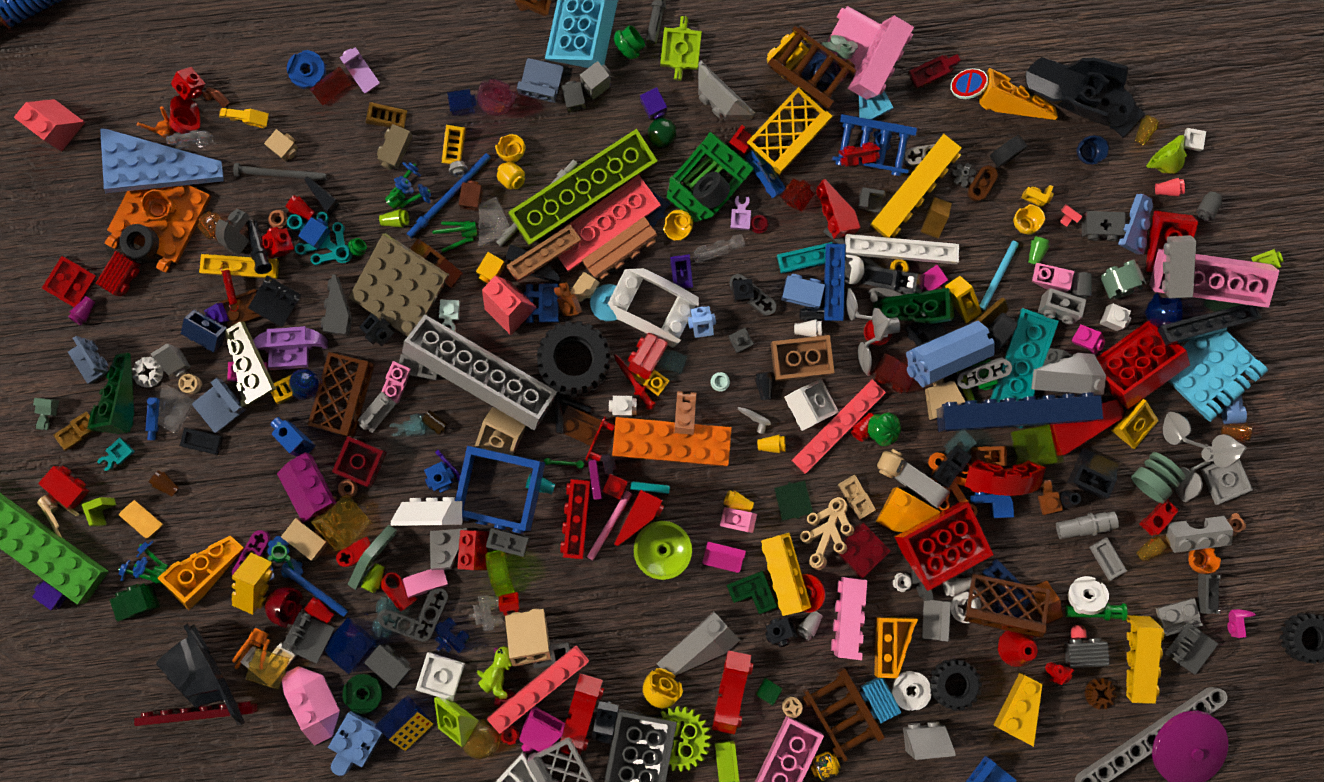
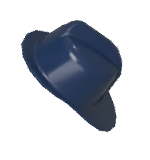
M816 52L801 73L806 80H811L827 57L822 53ZM832 62L817 83L818 88L828 89L841 71L839 65Z

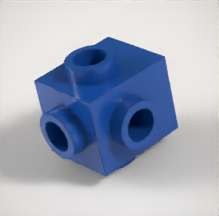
M442 461L424 470L427 476L425 479L429 489L433 488V491L439 490L442 493L450 489V485L454 483L452 479L455 477L451 468H447ZM441 475L442 479L438 481V477Z

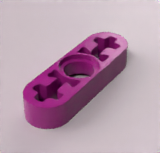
M258 530L251 535L232 570V575L244 562L249 551L252 550L256 555L263 556L271 539L268 532ZM263 534L265 542H260L257 546L261 550L259 551L257 548L251 547V545H257L258 539L256 537Z

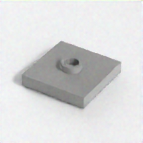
M1240 459L1229 467L1221 468L1214 463L1200 469L1215 505L1253 491Z

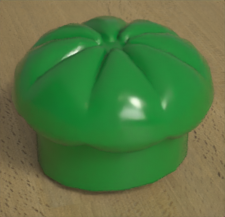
M632 25L627 26L622 32L617 30L614 34L615 45L624 56L630 59H636L640 56V50L645 47V42Z
M890 412L882 415H873L868 423L869 436L883 447L894 444L901 433L898 417Z

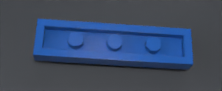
M825 244L824 320L843 321L845 244Z

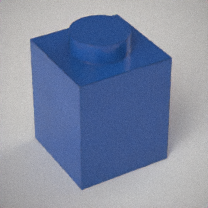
M311 217L298 236L318 250L331 231L327 228L328 224L320 218L315 220Z

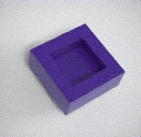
M216 303L204 310L206 317L213 319V321L220 325L229 321L223 303Z

